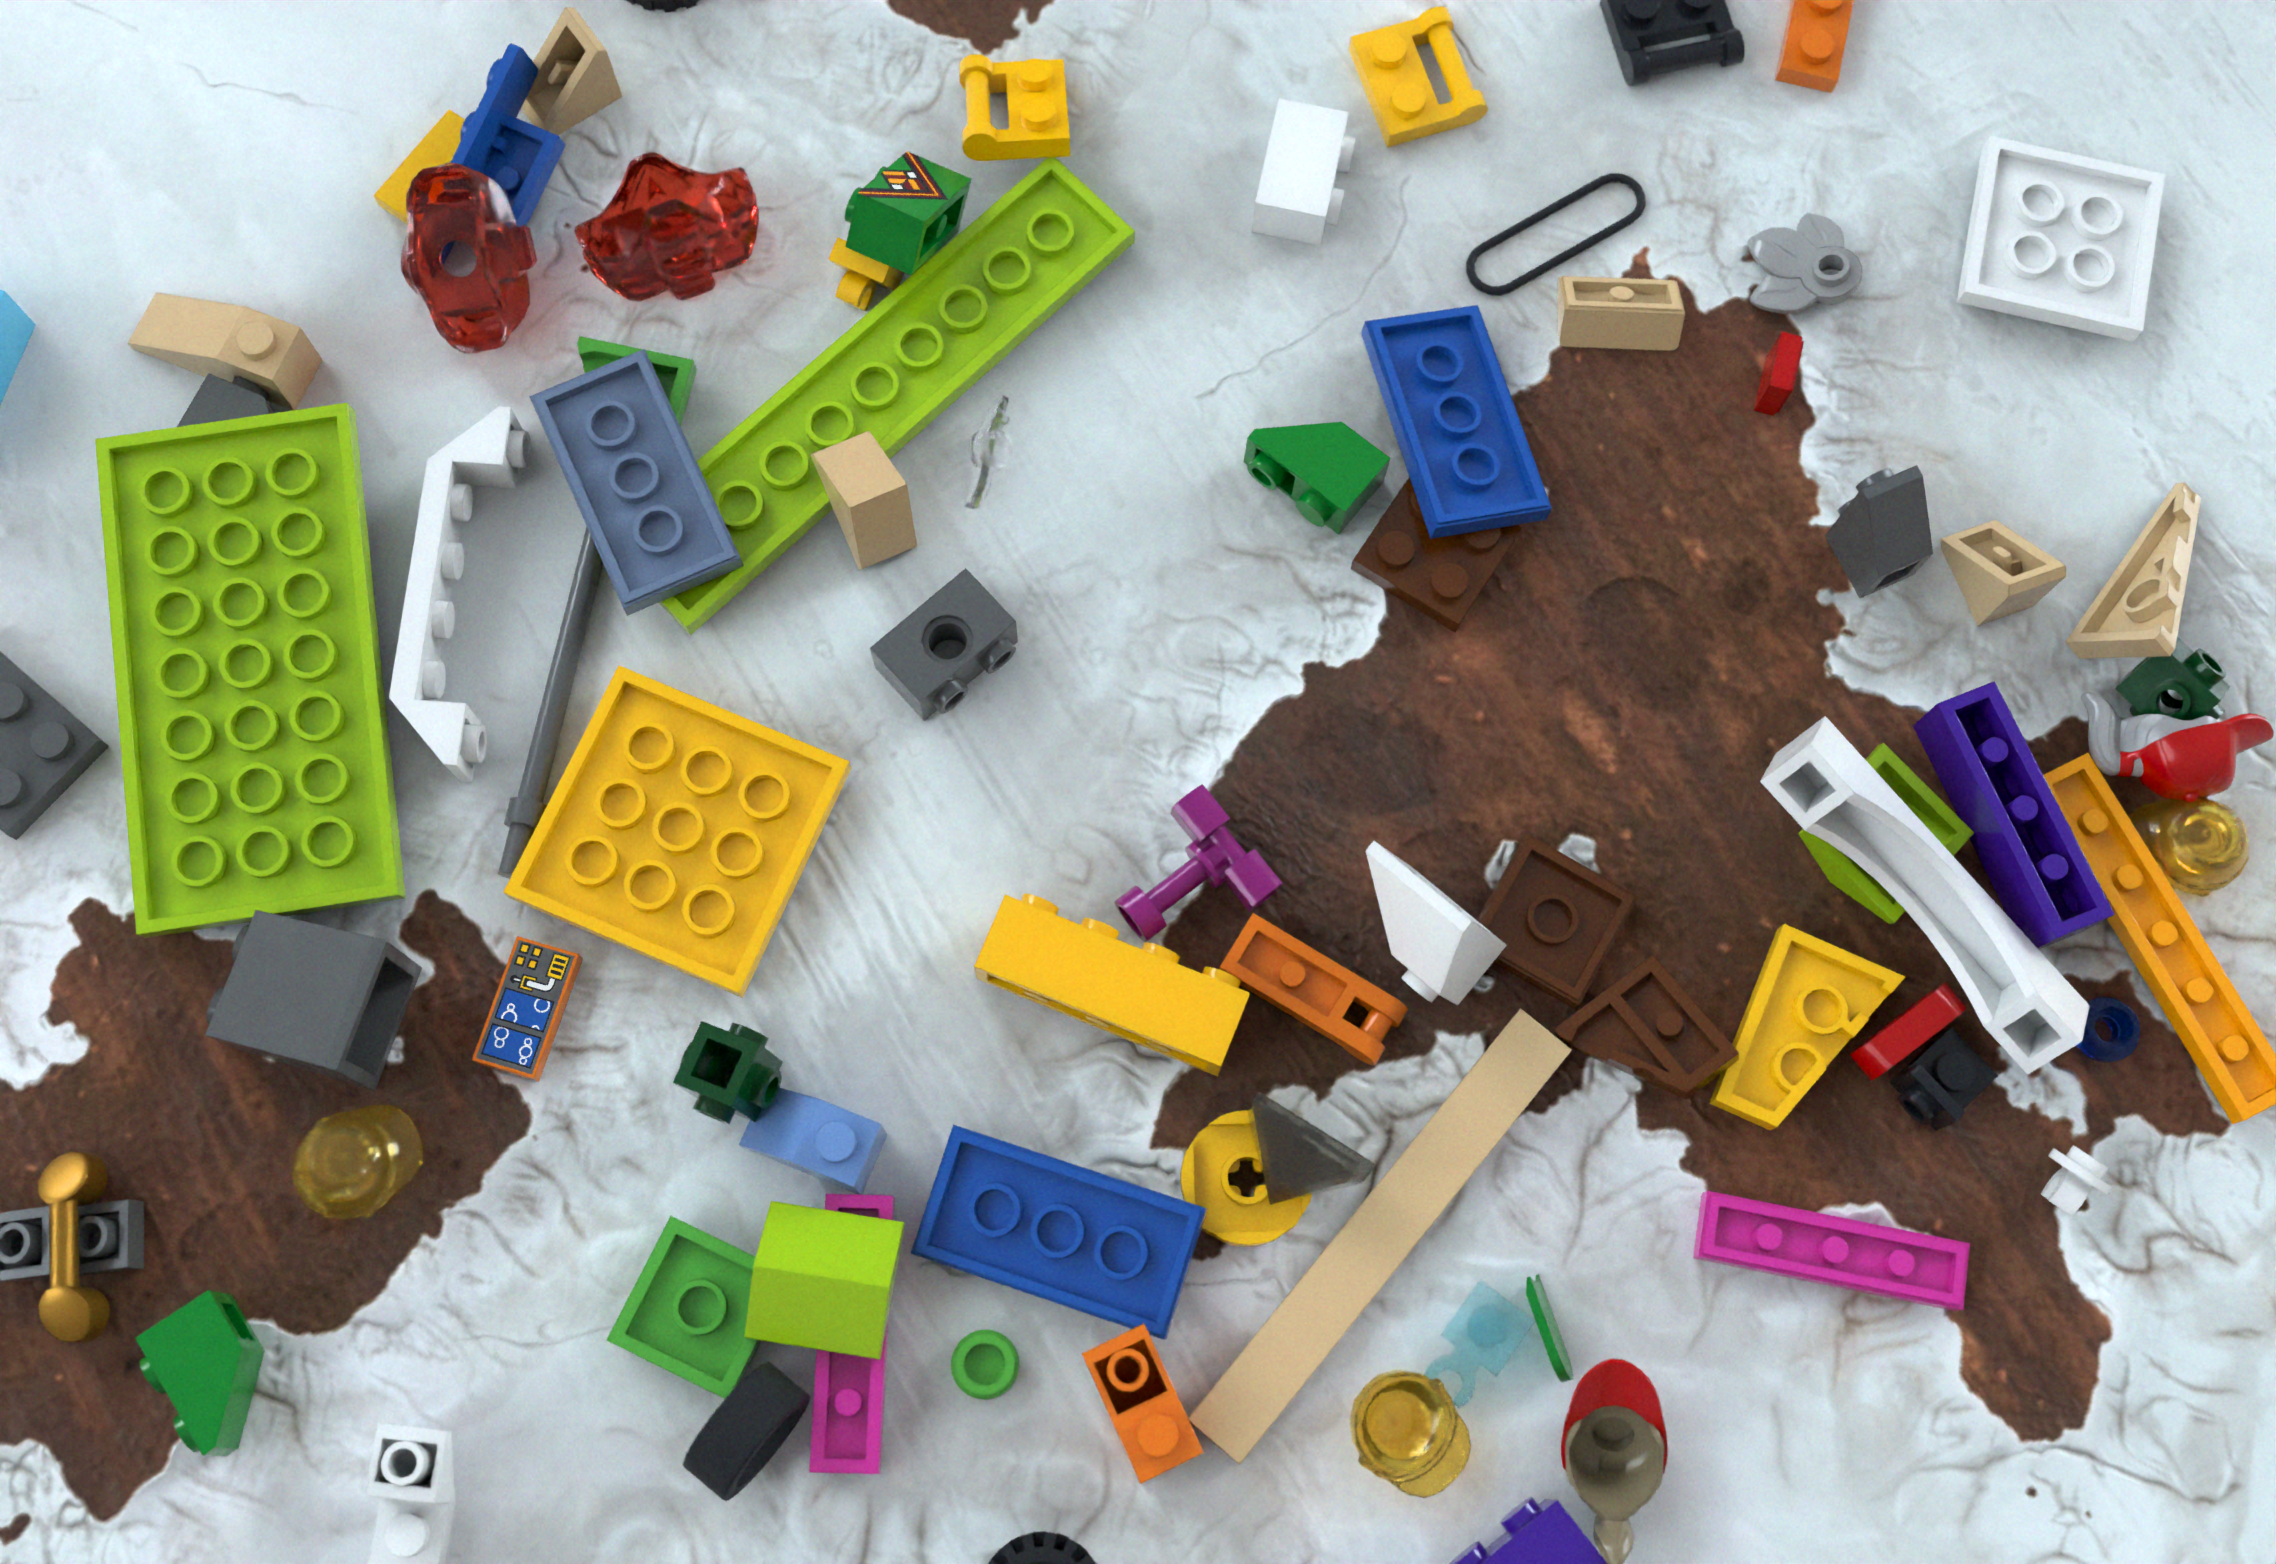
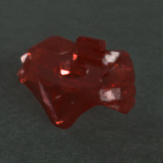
M649 152L637 156L630 161L622 183L610 203L598 216L575 226L574 232L582 249L583 258L590 265V271L612 291L627 300L641 302L672 288L676 299L684 301L713 290L715 282L712 273L739 266L747 261L752 254L757 237L759 209L757 207L756 194L744 168L735 167L718 173L701 172L679 165L656 152Z
M445 163L439 166L424 168L413 178L406 195L408 226L400 260L402 274L409 286L424 301L437 331L450 346L466 354L500 348L504 346L510 334L524 319L530 305L527 270L532 268L538 261L531 229L525 224L517 226L505 191L493 179L481 172L457 163ZM451 241H463L474 249L477 264L475 269L467 276L461 277L450 274L443 266L441 253L443 248Z

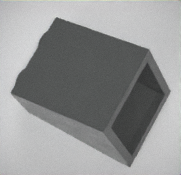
M256 910L250 925L244 926L235 939L232 950V959L235 963L225 987H220L210 1001L207 1010L209 1027L205 1035L235 1049L375 1091L422 967L385 940Z

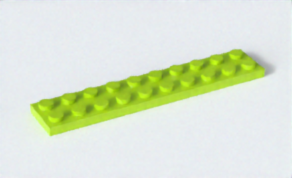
M1055 157L1046 158L696 461L744 566L663 600L659 604L692 635L833 510L810 454L870 431L889 459L892 458L1135 242V230Z

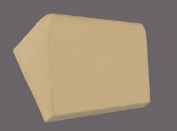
M1579 276L1558 277V338L1561 346L1663 351L1676 350L1679 346L1685 310L1677 281Z

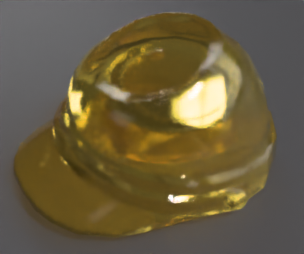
M2206 797L2199 798L2193 803L2168 799L2143 805L2129 815V819L2172 888L2181 892L2206 897L2210 892L2221 890L2241 874L2249 859L2247 825L2236 811L2223 802Z
M372 1105L354 1111L339 1112L327 1118L319 1119L316 1122V1127L303 1138L294 1157L292 1178L297 1192L305 1204L323 1216L346 1220L359 1216L368 1218L382 1207L394 1193L413 1179L422 1163V1141L411 1119L394 1106Z
M1395 1369L1378 1374L1363 1387L1354 1399L1350 1415L1351 1438L1359 1454L1358 1462L1363 1468L1368 1469L1377 1477L1388 1481L1407 1495L1421 1498L1434 1496L1442 1492L1464 1470L1471 1451L1469 1430L1455 1409L1452 1398L1440 1379H1431L1420 1372Z

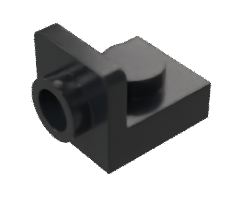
M1950 1027L1940 1033L1889 1082L1900 1093L1898 1100L1904 1110L1917 1122L1923 1125L1930 1124L1936 1131L1956 1123L1965 1114L1963 1109L1994 1081L1998 1075Z

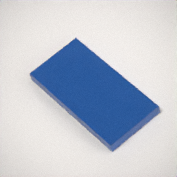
M1478 305L1365 321L1361 336L1430 539L1546 520L1552 507Z
M953 1125L911 1254L1130 1329L1145 1324L1149 1335L1166 1340L1208 1208Z

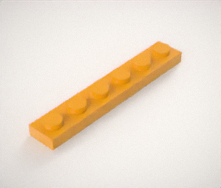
M2086 753L2044 774L2043 776L2115 914L2107 918L2108 922L2231 1123L2235 1124L2245 1121L2275 1105L2276 1054L2090 754Z

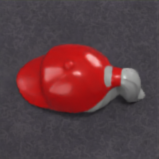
M2086 692L2081 695L2082 702L2088 713L2089 751L2098 769L2110 776L2137 777L2144 786L2157 795L2168 799L2183 800L2186 803H2193L2199 798L2212 796L2227 790L2235 777L2236 755L2265 743L2274 736L2271 724L2265 717L2258 714H2241L2221 722H2217L2211 716H2202L2193 720H2180L2162 714H2143L2121 720L2106 699L2092 692Z

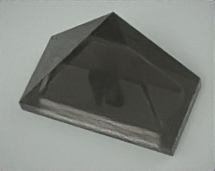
M1261 1092L1257 1093L1247 1113L1270 1205L1361 1184L1376 1165Z

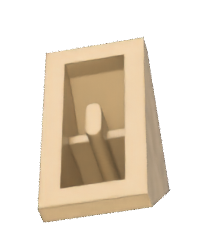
M565 7L533 61L538 68V75L521 107L533 125L556 135L562 134L622 97L607 50L577 10L573 7Z
M870 431L810 454L859 570L917 546L907 483Z
M1997 520L1940 539L1941 550L1978 626L2033 607L2066 577L2065 564Z

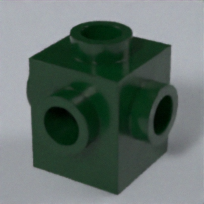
M2177 636L2175 650L2171 656L2146 657L2122 679L2115 689L2132 705L2129 708L2132 716L2162 714L2180 720H2193L2202 716H2211L2217 720L2225 712L2218 703L2222 700L2230 686L2223 680L2226 677L2225 670L2213 656L2203 649H2197L2194 652Z
M701 1021L692 1042L683 1054L680 1068L673 1083L697 1098L693 1109L699 1113L730 1125L734 1114L756 1122L762 1108H768L777 1096L782 1080L779 1070L783 1061L765 1048L769 1038L757 1031L737 1023H732L729 1031Z

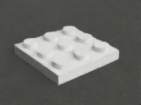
M1990 136L1981 150L1957 303L2134 342L2143 332L2165 174Z

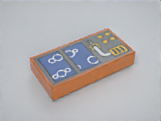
M517 936L472 1061L539 1082L583 958L577 953Z

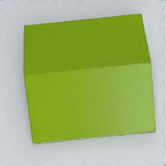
M1885 743L1879 744L1865 759L1953 856L1974 834ZM1804 829L1798 833L1830 883L1888 924L1895 923L1906 911L1877 880L1851 858L1828 842Z
M771 1201L753 1265L744 1337L881 1360L905 1223Z

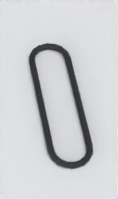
M1610 173L1595 179L1478 245L1470 252L1466 261V274L1470 283L1477 290L1488 295H1503L1514 291L1632 224L1643 213L1645 193L1638 182L1624 174ZM1620 182L1628 185L1634 191L1637 205L1628 216L1510 283L1502 286H1490L1483 283L1477 277L1475 262L1482 253L1604 184Z

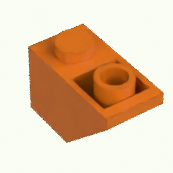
M1145 1324L1137 1326L1082 1353L1109 1418L1140 1484L1204 1453Z

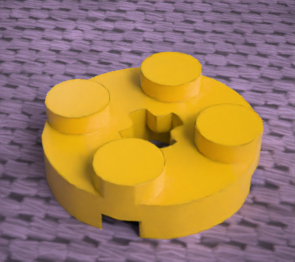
M1249 1110L1230 1112L1219 1116L1208 1124L1206 1128L1197 1134L1187 1149L1180 1173L1182 1197L1184 1201L1208 1208L1201 1229L1206 1234L1212 1235L1221 1242L1233 1246L1255 1247L1275 1241L1294 1228L1309 1205L1314 1189L1312 1158L1301 1139L1299 1138L1298 1140L1293 1131L1284 1126L1283 1122L1274 1116L1264 1112ZM1240 1161H1252L1254 1172L1265 1173L1266 1183L1265 1185L1255 1187L1253 1197H1243L1239 1187L1229 1185L1228 1174L1238 1172Z

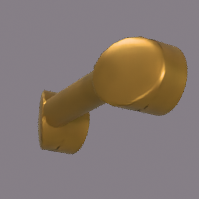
M78 1151L64 1153L51 1161L41 1174L37 1190L40 1198L49 1203L50 1289L41 1296L38 1306L39 1317L44 1328L53 1337L69 1343H85L97 1338L107 1326L110 1312L108 1301L100 1291L94 1288L79 1287L78 1206L90 1205L102 1195L107 1184V1169L98 1156Z

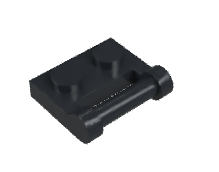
M1725 0L1600 1V7L1624 80L1628 86L1647 83L1652 75L1719 62L1722 67L1741 64L1744 60L1745 47L1743 36L1738 28H1734ZM1707 34L1710 36V40L1646 52L1643 48Z

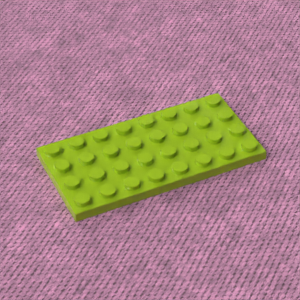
M341 403L95 439L136 935L148 938L247 923L252 921L256 910L286 917L405 899L355 410L349 403Z

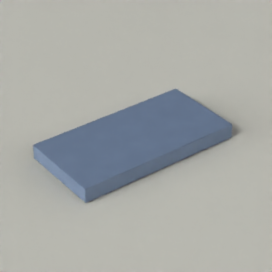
M645 349L529 396L627 616L744 566Z

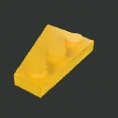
M1783 924L1775 933L1732 1043L1733 1047L1739 1052V1059L1720 1074L1709 1104L1765 1129L1772 1130L1778 1127L1826 1071V1067L1847 1042L1855 1037L1867 1023L1871 1014L1897 988L1905 976Z

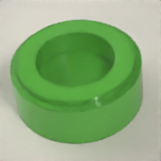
M978 1330L965 1336L955 1347L951 1359V1371L956 1384L967 1395L980 1400L995 1399L1005 1394L1015 1383L1019 1373V1357L1012 1342L1003 1334L993 1330Z

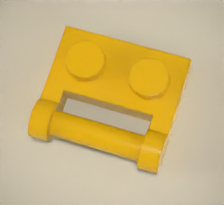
M1433 7L1423 12L1416 19L1351 36L1350 55L1387 148L1469 125L1481 119L1488 111L1483 94L1479 90H1474L1451 34L1454 23L1446 7ZM1430 43L1452 97L1451 102L1438 104L1416 49L1417 46Z
M980 54L968 55L963 58L959 64V81L964 90H966L967 126L962 132V149L968 158L975 161L1071 156L1063 59H1029L1026 61L992 63L988 57ZM1007 92L1009 129L996 130L991 124L989 93Z

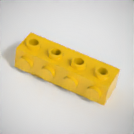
M1025 893L1021 900L1005 894L974 965L978 980L1218 1077L1250 995L1249 992L1239 989L1241 981L1238 978L1213 967H1204L1203 972L1199 973L1178 964L1180 959L1178 954L1154 943L1144 942L1140 949L1117 940L1119 932L1098 920L1083 918L1080 925L1057 915L1059 908L1041 897Z

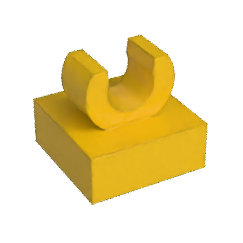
M837 237L828 260L847 272L839 283L835 297L863 311H867L873 299L876 284L894 291L900 285L904 272L845 247L847 241Z

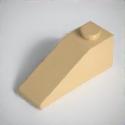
M157 292L128 342V345L134 350L205 377L210 373L231 383L235 377L249 380L268 393L269 398L267 401L291 410L297 409L323 360L301 327L246 306Z

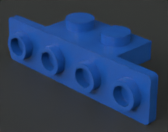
M510 43L503 57L497 59L491 66L487 76V89L476 111L471 112L462 125L460 133L461 142L450 164L444 166L436 177L434 196L423 218L418 219L409 232L407 240L408 249L405 257L423 275L432 279H437L462 228L515 250L566 146L558 135L517 118L538 75V68L525 50L515 44Z

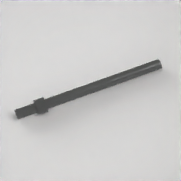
M587 526L518 796L510 798L504 824L510 828L498 875L509 879L547 807L543 800L603 566Z

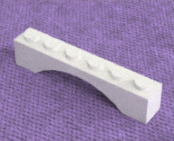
M1826 716L1775 754L1760 782L1805 831L1828 842L1851 858L1877 880L1907 911L1952 970L1984 1028L2027 1075L2082 1042L2090 1005Z

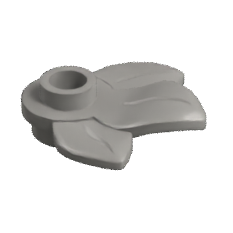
M1806 213L1800 219L1796 231L1786 227L1769 228L1748 240V249L1761 268L1768 273L1767 277L1756 287L1750 297V303L1759 309L1782 314H1796L1807 309L1815 302L1824 305L1839 304L1847 300L1861 283L1862 265L1859 258L1852 251L1844 248V235L1840 227L1834 221L1824 216ZM1829 269L1840 271L1835 275H1826L1822 273V271Z

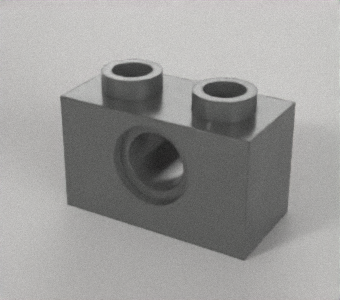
M965 568L870 647L875 669L925 721L937 710L940 714H944L960 703L969 690L966 685L984 670L988 674L994 673L1010 660L1016 651L1014 645L1018 642L1017 626L1013 617ZM945 640H956L965 646L964 651L953 659H942L933 654L934 648Z

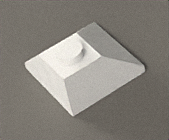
M1373 841L1366 849V855L1391 955L1408 968L1401 978L1431 1003L1440 995L1458 1005L1507 945L1413 867Z

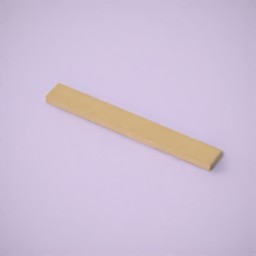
M1520 1008L1188 1417L1190 1423L1240 1465L1572 1049Z

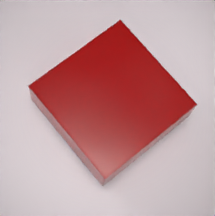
M1783 331L1780 333L1765 359L1754 411L1774 416L1776 412L1779 413L1792 393L1804 345L1802 336Z

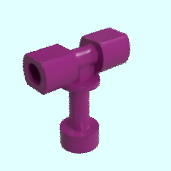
M1201 784L1172 806L1170 813L1193 841L1185 847L1190 860L1146 894L1135 885L1114 902L1130 928L1142 941L1147 942L1167 926L1161 914L1205 880L1214 888L1225 882L1249 913L1274 895L1283 883L1255 849L1248 853L1243 850L1226 828L1230 817L1205 786Z

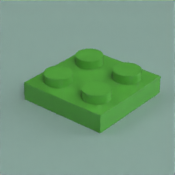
M670 1216L606 1341L725 1399L742 1381L761 1343V1340L744 1337L753 1265L756 1257Z

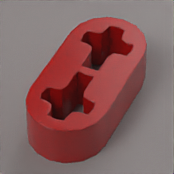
M1944 982L1911 1005L1849 1055L1868 1079L1872 1081L1908 1056L1957 1018L1968 1007L1949 984Z

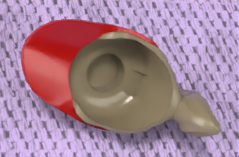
M1617 1358L1602 1361L1584 1374L1573 1393L1564 1421L1561 1440L1562 1465L1567 1472L1568 1481L1581 1500L1597 1514L1594 1521L1593 1538L1607 1564H1623L1630 1554L1635 1535L1629 1518L1635 1515L1642 1506L1646 1505L1660 1487L1668 1457L1666 1426L1659 1396L1649 1377L1638 1367L1626 1360Z

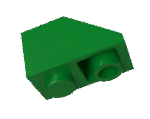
M1343 422L1254 429L1247 437L1244 463L1247 465L1249 473L1259 484L1269 490L1278 488L1295 501L1296 508L1309 522L1319 527L1327 525L1338 535L1383 484L1391 459Z
M207 1290L135 1337L145 1355L144 1358L140 1359V1367L144 1376L157 1392L161 1394L167 1393L179 1414L173 1418V1424L184 1444L193 1452L200 1450L202 1456H228L239 1448L265 1350L232 1294Z

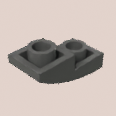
M126 1199L78 1206L79 1276L144 1269V1201ZM49 1206L0 1213V1283L50 1279Z

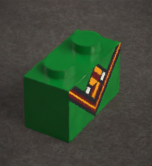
M908 151L905 152L889 167L883 166L875 178L864 188L858 187L852 193L845 211V221L851 223L845 247L906 274H914L959 231L971 178Z

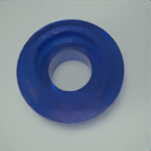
M2099 997L2088 1001L2087 1003L2090 1005L2083 1040L2077 1044L2078 1048L2089 1058L2104 1063L2116 1062L2129 1056L2137 1047L2140 1038V1023L2135 1012L2123 1002L2110 997ZM2097 1020L2105 1022L2110 1027L2112 1035L2109 1042L2103 1041L2098 1036L2095 1030Z

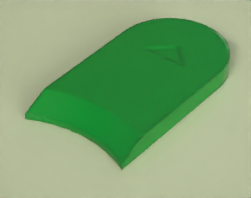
M1539 1274L1536 1275L1535 1281L1531 1277H1527L1526 1296L1552 1367L1562 1383L1573 1380L1570 1359Z

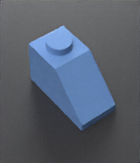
M779 1088L774 1101L768 1108H762L757 1121H749L739 1145L855 1194L862 1195L888 1134L882 1124L824 1100Z

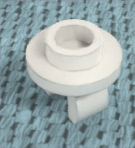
M2073 1145L2066 1156L2055 1148L2048 1155L2063 1167L2051 1177L2041 1195L2069 1215L2073 1216L2085 1201L2091 1186L2106 1195L2112 1190L2113 1187L2102 1180V1177L2109 1168Z

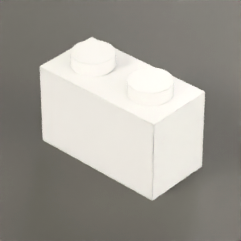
M1279 98L1256 197L1252 232L1321 246L1325 224L1337 226L1345 190L1334 188L1337 172L1349 173L1356 138L1345 136L1349 112Z

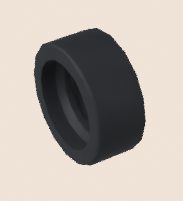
M769 1361L761 1364L736 1386L708 1419L687 1451L683 1467L725 1501L730 1500L753 1480L785 1442L805 1412L810 1401L809 1394Z

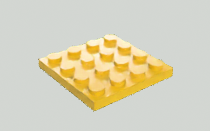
M618 665L503 893L512 900L743 998L852 769L850 762Z

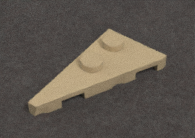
M2185 482L2174 485L2065 641L2079 659L2171 656L2175 650L2201 498L2198 494L2193 493Z

